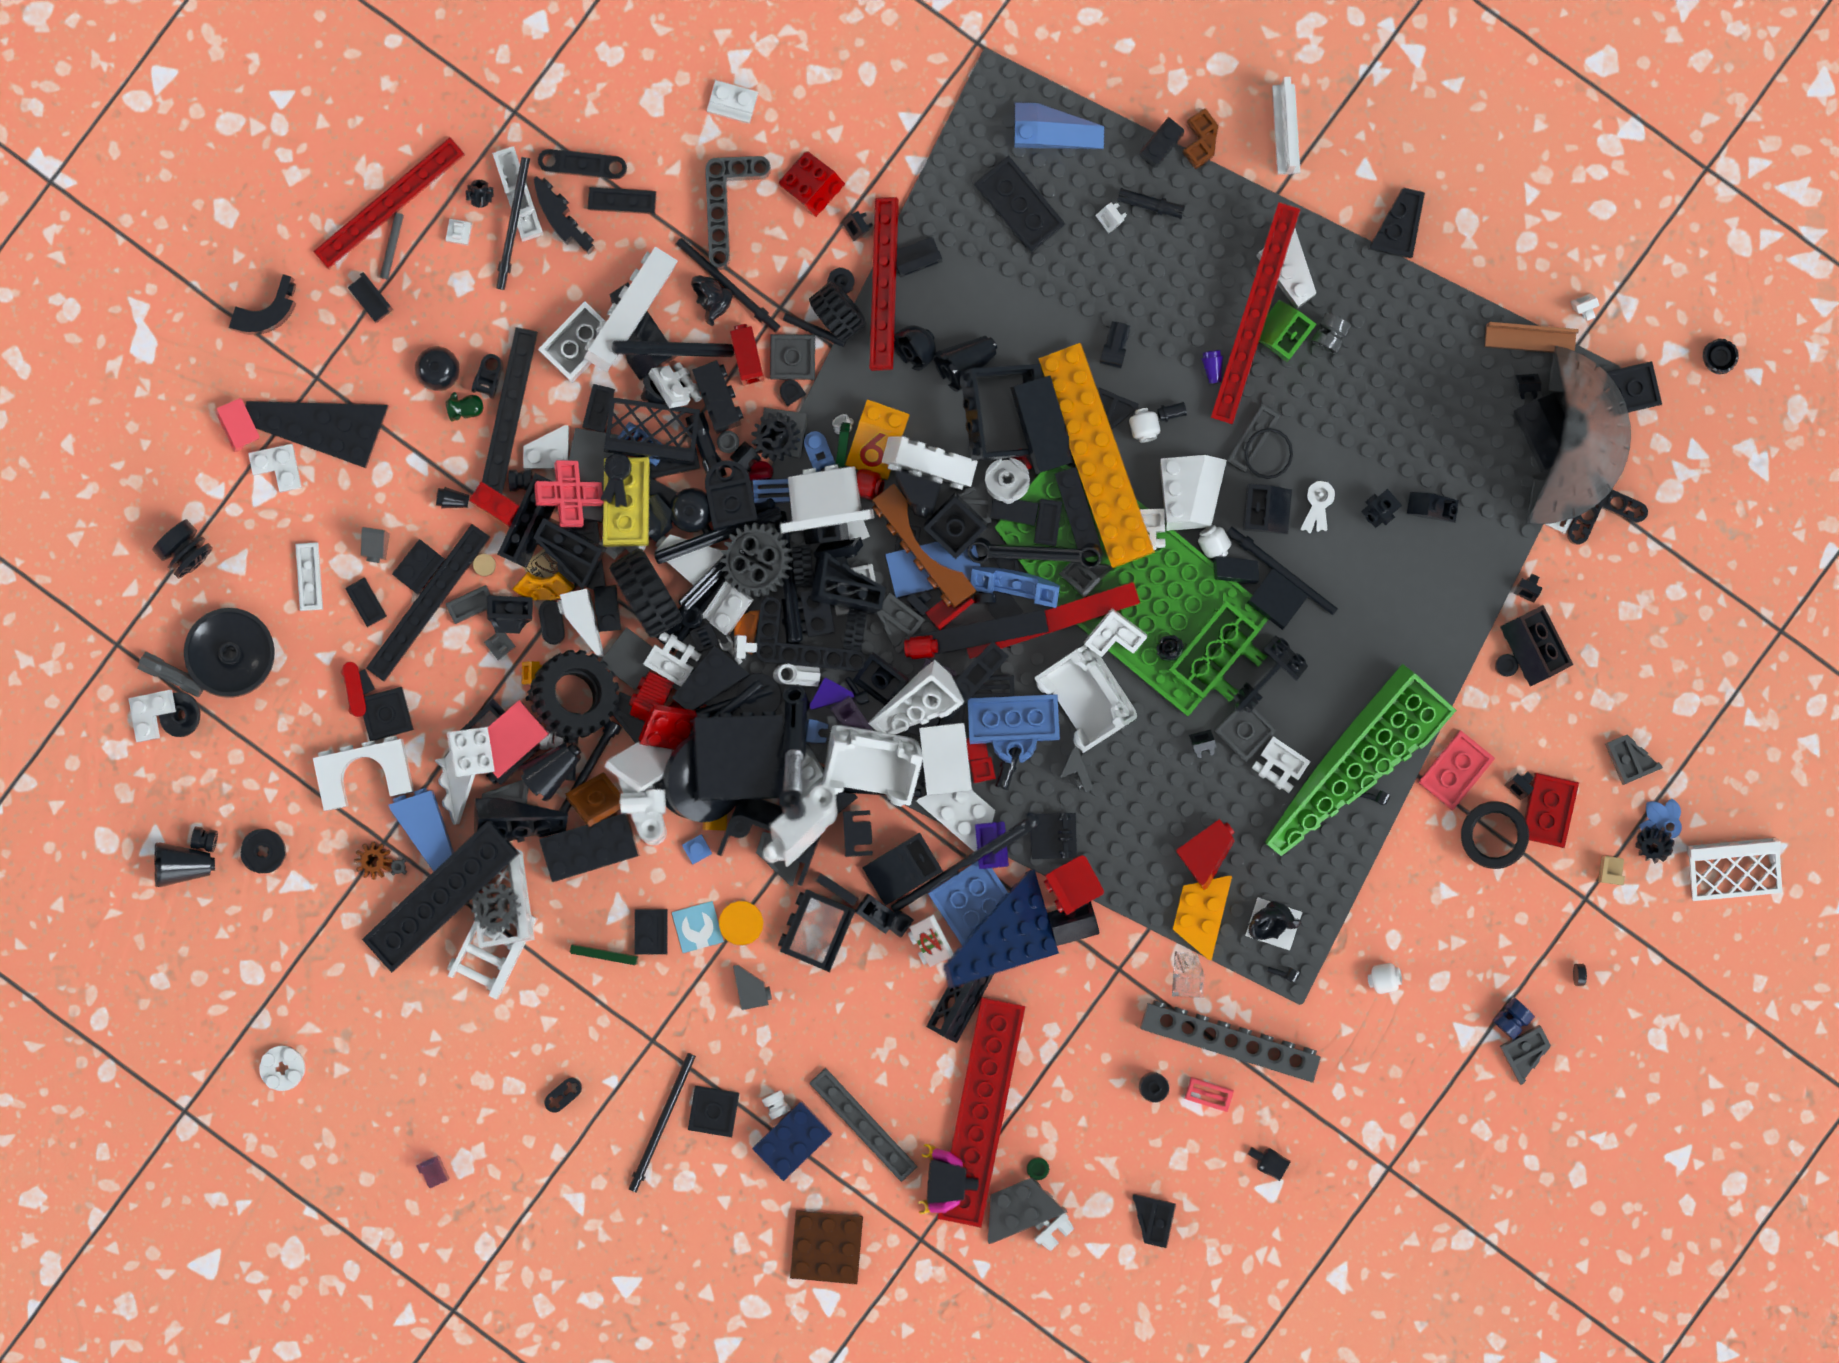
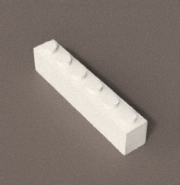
M657 247L651 253L646 252L640 262L644 265L640 270L635 269L629 279L632 281L629 287L624 286L618 296L621 298L618 305L612 304L607 313L610 316L607 322L602 320L596 329V332L599 333L596 339L591 337L584 349L587 350L584 358L608 372L619 355L614 354L611 350L612 343L614 341H628L674 270L678 260Z

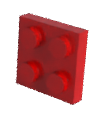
M653 704L638 738L641 745L674 750L683 740L688 738L693 724H690V720L696 718L695 711Z

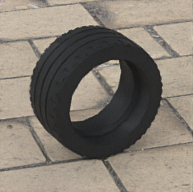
M1491 801L1478 805L1466 816L1461 829V841L1465 852L1475 863L1485 868L1501 869L1514 864L1523 856L1529 842V829L1525 818L1516 808L1504 802ZM1500 813L1509 817L1515 824L1518 832L1517 842L1507 855L1488 857L1476 848L1473 840V829L1477 821L1484 815Z

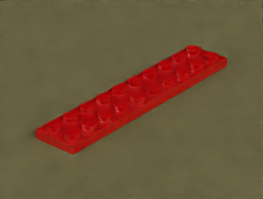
M981 997L951 1147V1153L959 1158L963 1166L966 1167V1177H978L979 1186L978 1191L965 1190L964 1200H960L959 1205L951 1210L938 1213L937 1219L982 1227L1026 1006Z

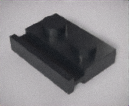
M419 539L392 575L416 594H419L446 559Z
M635 909V954H668V909Z

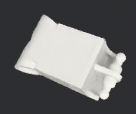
M618 777L623 793H638ZM654 784L639 793H645L647 790H656ZM631 813L638 834L645 843L654 846L661 844L666 839L667 828L663 814Z
M828 785L816 786L810 795L803 798L806 812L802 818L795 821L789 820L783 814L770 825L773 841L763 851L765 860L770 863L785 860L786 867L789 866L825 831L827 826L837 820L836 796L831 787Z

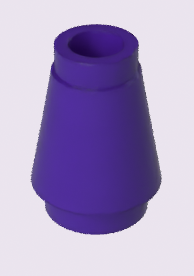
M1221 350L1203 352V358L1201 359L1209 383L1222 382L1223 355H1221Z

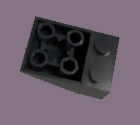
M920 833L862 867L885 906L943 872Z

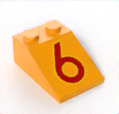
M867 399L845 465L855 467L857 470L868 469L878 472L883 479L888 480L891 470L888 469V464L882 463L888 437L903 436L910 414Z

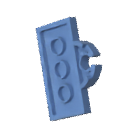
M1058 694L970 698L968 700L970 744L992 743L994 752L1007 763L1012 762L1009 750L1013 747L1021 749L1019 761L1022 763L1033 755L1036 750L1037 741L1060 740Z

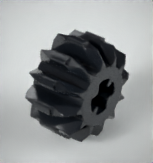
M1656 824L1652 825L1651 828L1646 826L1638 834L1635 848L1640 849L1639 855L1646 856V861L1651 858L1654 864L1659 859L1664 862L1673 852L1672 847L1675 844V840L1670 839L1672 832L1665 833V827L1658 829Z

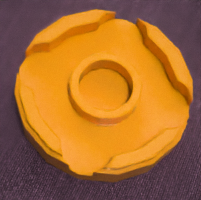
M737 901L724 908L720 915L719 928L727 941L734 945L744 946L759 938L763 930L764 920L762 913L755 905L747 901Z

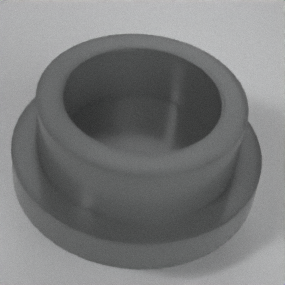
M732 431L722 432L717 438L718 448L724 453L736 451L739 447L738 436Z

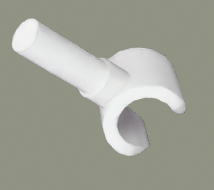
M730 635L726 636L728 639L726 644L721 643L720 639H718L721 649L728 651L734 657L733 641ZM734 659L738 665L743 662L741 659Z

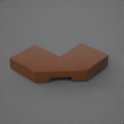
M1206 108L1186 122L1199 138L1183 150V154L1195 169L1205 164L1215 155L1219 125Z

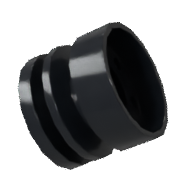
M187 519L170 529L152 548L153 552L162 561L173 558L168 568L170 570L177 568L174 575L178 579L197 569L213 549L209 543L202 546L205 542L203 536L194 541L192 540L197 530Z

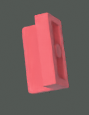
M241 398L216 408L215 413L234 453L242 450L244 445L259 439L260 436Z

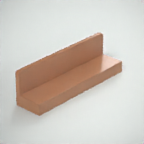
M1489 322L1486 325L1484 347L1554 353L1555 346L1575 351L1576 334L1579 333V329Z

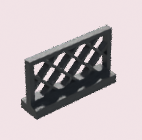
M611 397L604 452L693 464L700 409L686 407L669 408L668 405ZM615 403L624 404L629 410L620 419L614 413ZM640 407H646L652 414L643 422L634 413ZM662 410L669 411L674 417L665 425L656 416ZM673 411L681 413L676 416V414ZM685 413L695 414L694 423L687 428L679 420V417ZM632 414L639 425L628 431L621 421ZM614 417L616 419V422L612 424V419ZM654 417L661 428L651 435L644 424ZM676 420L683 431L673 438L666 427ZM620 424L626 434L620 439L610 438L611 429ZM640 427L649 436L642 442L636 441L631 435ZM693 427V431H692V435H691L688 430H690V429ZM662 430L671 439L665 445L658 444L654 439V436ZM686 433L691 439L690 448L680 447L676 439ZM673 442L676 446H668V445H670V444Z

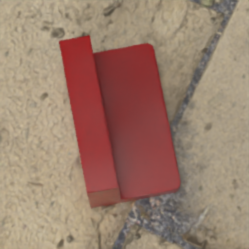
M970 597L954 609L952 605L948 607L941 600L927 611L926 615L937 629L941 630L974 604L975 601Z

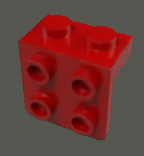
M805 152L779 181V185L799 200L815 217L825 209L827 204L845 185L834 170L810 152Z
M1084 855L1045 874L1046 880L1043 881L1048 892L1055 893L1057 900L1054 903L1059 912L1064 911L1066 915L1104 894V889Z

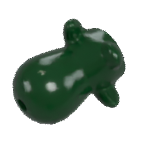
M454 392L446 401V409L451 422L458 421L460 417L468 419L480 416L484 409L483 402L477 395H469L458 400L457 393Z

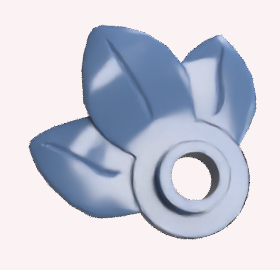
M1670 799L1665 806L1654 801L1647 802L1646 813L1649 820L1639 825L1640 829L1643 831L1646 826L1651 828L1652 825L1656 824L1658 829L1665 827V833L1672 832L1670 839L1679 836L1682 831V824L1679 821L1681 815L1679 804L1674 799ZM1673 823L1675 826L1674 830L1667 831V824Z

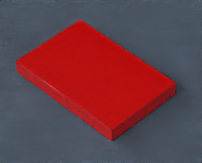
M1534 773L1532 781L1534 789L1529 795L1524 817L1528 825L1530 841L1565 848L1579 782Z

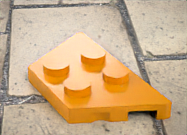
M1232 876L1213 879L1205 890H1203L1199 883L1184 885L1172 928L1206 959L1211 961Z

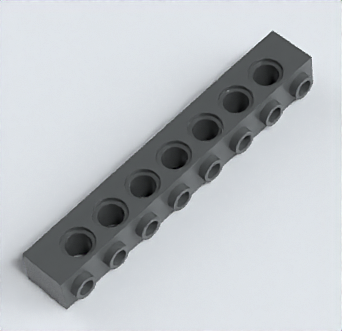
M1155 1000L1153 1004L1147 1003L1140 1026L1141 1030L1312 1083L1314 1082L1321 1059L1320 1056L1316 1055L1317 1050L1304 1047L1303 1051L1295 1049L1296 1044L1283 1040L1282 1044L1273 1042L1274 1037L1262 1033L1260 1037L1253 1036L1252 1030L1239 1027V1031L1230 1028L1231 1024L1218 1020L1217 1024L1208 1022L1210 1017L1196 1014V1017L1187 1015V1010L1175 1007L1174 1011L1166 1009L1165 1003ZM1165 1014L1171 1015L1173 1020L1172 1024L1168 1027H1163L1160 1023V1018ZM1185 1021H1191L1194 1024V1029L1189 1034L1182 1031V1024ZM1211 1027L1215 1030V1037L1212 1040L1204 1038L1203 1032L1206 1028ZM1229 1034H1234L1237 1038V1042L1233 1047H1228L1225 1044V1038ZM1250 1041L1258 1043V1050L1253 1054L1248 1053L1246 1049ZM1274 1047L1278 1048L1280 1051L1279 1058L1270 1060L1268 1051ZM1294 1054H1298L1301 1057V1063L1297 1067H1292L1289 1062L1290 1057Z

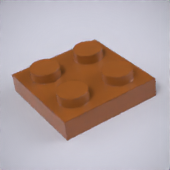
M604 772L565 793L569 803L588 827L621 809V793Z

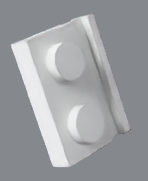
M715 80L707 112L750 124L758 92Z
M729 580L724 582L703 613V618H706L710 624L726 636L730 635L754 600L747 596L745 592H737L738 587H731V581Z

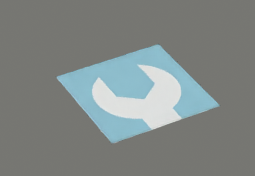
M713 901L672 912L682 953L724 942Z

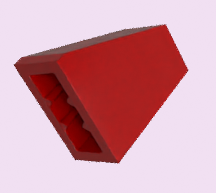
M747 324L734 326V330L730 331L743 386L765 381L752 326L747 327Z
M1220 819L1176 850L1180 859L1203 890L1209 887L1235 842L1232 836L1235 833L1228 822L1223 824Z

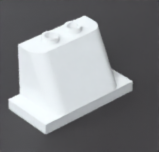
M838 465L826 466L825 471L816 472V468L802 470L803 475L788 477L792 522L780 524L782 533L874 518L873 509L862 511L855 467L838 469Z

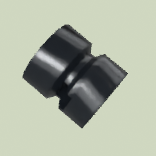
M1149 1072L1141 1078L1139 1091L1147 1101L1158 1103L1167 1097L1169 1084L1163 1075L1157 1072Z

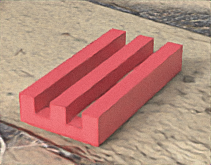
M1191 1077L1184 1099L1228 1112L1234 1090ZM1194 1083L1208 1088H1212L1227 1093L1228 1096L1226 1098L1217 1094H1213L1201 1089L1194 1088L1193 1086ZM1191 1092L1226 1102L1225 1106L1190 1096Z

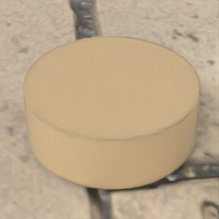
M480 554L474 559L473 568L478 575L489 576L495 571L496 562L492 556Z

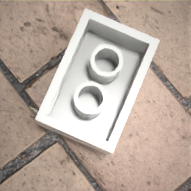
M584 301L538 350L573 383L591 364V362L584 358L587 350L584 348L591 337L596 339L599 334L596 332V329L604 319Z

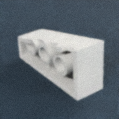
M903 436L888 437L882 463L888 464V469L901 471V469H905L910 474L920 477L925 475L930 477L929 480L941 484L942 481L949 482V487L962 490L963 487H971L978 462L949 452L947 454L945 450L930 446L927 448L924 443L910 441L909 438Z

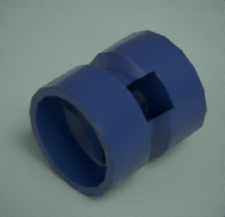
M1515 997L1505 1006L1506 1011H1500L1492 1020L1513 1040L1522 1032L1521 1027L1528 1026L1535 1018L1532 1012Z

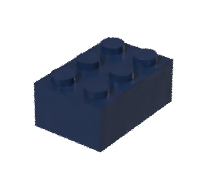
M801 1100L752 1149L782 1181H785L833 1132Z

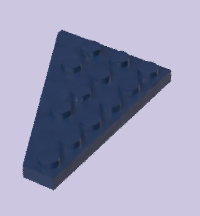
M1035 869L1025 872L1024 877L1018 883H1015L1011 891L999 901L993 912L987 915L982 924L977 926L968 936V940L962 947L958 948L954 952L953 957L944 963L943 970L949 988L1059 954Z

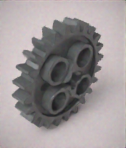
M753 523L752 528L750 525H744V531L740 528L736 529L738 536L734 534L729 535L732 542H724L728 550H721V553L726 555V558L720 560V562L726 563V567L721 570L729 573L725 580L733 579L730 586H738L737 592L742 593L746 589L745 593L747 596H751L754 593V596L760 597L761 591L763 595H769V589L774 592L777 591L775 584L779 586L784 585L781 578H789L785 570L792 569L791 566L787 565L788 561L793 560V558L787 557V553L791 552L792 549L784 547L788 540H780L783 534L779 532L775 534L776 528L770 527L768 529L766 524H762L759 527L758 523ZM751 539H754L756 547L751 551L749 542ZM742 549L751 556H757L759 561L769 564L773 567V570L771 571L763 564H756L754 559L741 554L740 550ZM772 549L775 557L772 561H769L767 554ZM743 558L746 565L743 570H740L738 563ZM762 569L765 576L762 581H759L757 573Z

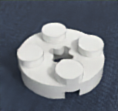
M1017 459L996 460L986 470L985 487L988 493L999 501L1011 504L1023 497L1029 489L1030 477L1028 469ZM1003 477H1005V478L1012 477V479H1011V482H1012V483H1010V484H1008V483L1005 484V483H1003V479H1002V478H1003Z
M289 1046L271 1048L262 1056L259 1066L263 1082L269 1088L277 1091H286L296 1087L302 1080L306 1069L302 1055ZM279 1062L288 1065L284 1075L279 1071L277 1072L276 1067L279 1066Z

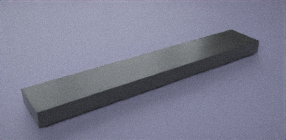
M827 1068L822 1070L809 1083L901 1182L918 1167Z

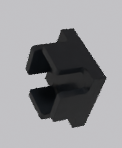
M870 810L843 812L845 857L873 855V851H855V845L872 844L871 822H853V816L871 815Z

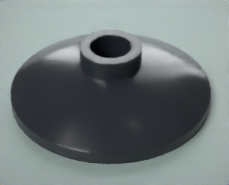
M176 692L173 693L176 712L159 715V720L163 729L168 734L174 737H185L196 730L200 722L201 713L197 701L191 695ZM182 711L185 712V718L181 716Z

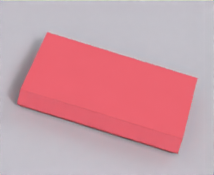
M521 700L517 701L488 727L495 769L494 775L500 778L549 735L547 730L536 720L535 716Z
M1459 730L1418 783L1453 811L1495 758Z

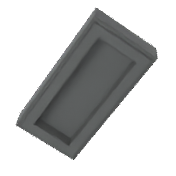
M487 585L446 603L454 624H458L487 610V596H491Z

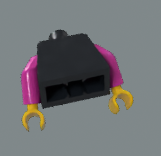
M924 1145L929 1148L930 1152L928 1155L922 1154V1157L930 1158L927 1199L918 1202V1204L922 1203L925 1205V1210L919 1211V1214L947 1212L958 1206L960 1200H964L965 1190L978 1191L979 1178L966 1177V1167L963 1166L959 1158L949 1151L936 1148L934 1145Z

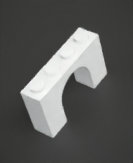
M397 736L383 738L384 743L375 744L374 740L361 743V748L353 749V745L341 747L338 753L332 754L331 750L319 752L318 757L313 758L324 811L349 806L344 786V773L354 760L363 757L372 758L382 766L391 797L414 792L403 739L397 740Z

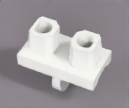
M1066 1213L1058 1216L1052 1223L1048 1220L1035 1226L1038 1231L1044 1225L1047 1226L1034 1238L1038 1245L1042 1244L1051 1251L1059 1244L1052 1236V1233L1057 1228L1065 1237L1074 1230Z

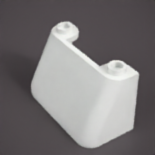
M1085 645L1034 677L1037 681V687L1042 693L1058 694V702L1077 729L1074 732V744L1083 753L1137 718L1135 708L1103 659Z
M833 725L829 738L822 785L831 787L835 795L843 792L844 787L886 794L887 798L891 800L890 802L896 806L911 805L923 760L919 742L913 738L844 725Z

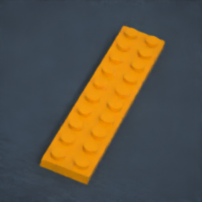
M1078 343L1039 358L1044 376H1051L1068 432L1069 447L1112 568L1155 553L1082 344Z

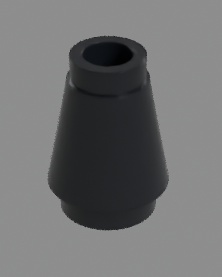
M444 487V489L438 488L436 506H441V509L468 508V494Z

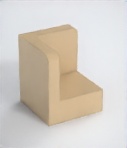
M1602 855L1598 882L1624 885L1625 876H1622L1624 859Z

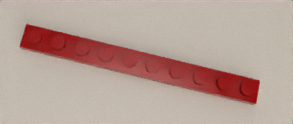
M1278 202L1211 418L1229 424L1234 423L1300 214V208Z

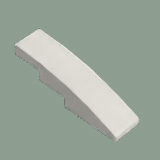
M514 146L493 153L511 208L520 167ZM525 183L517 225L522 242L544 235L527 183Z

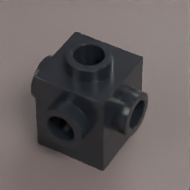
M1386 489L1379 496L1374 494L1365 501L1368 506L1361 512L1365 515L1366 520L1377 528L1381 523L1386 526L1395 518L1393 513L1402 505Z

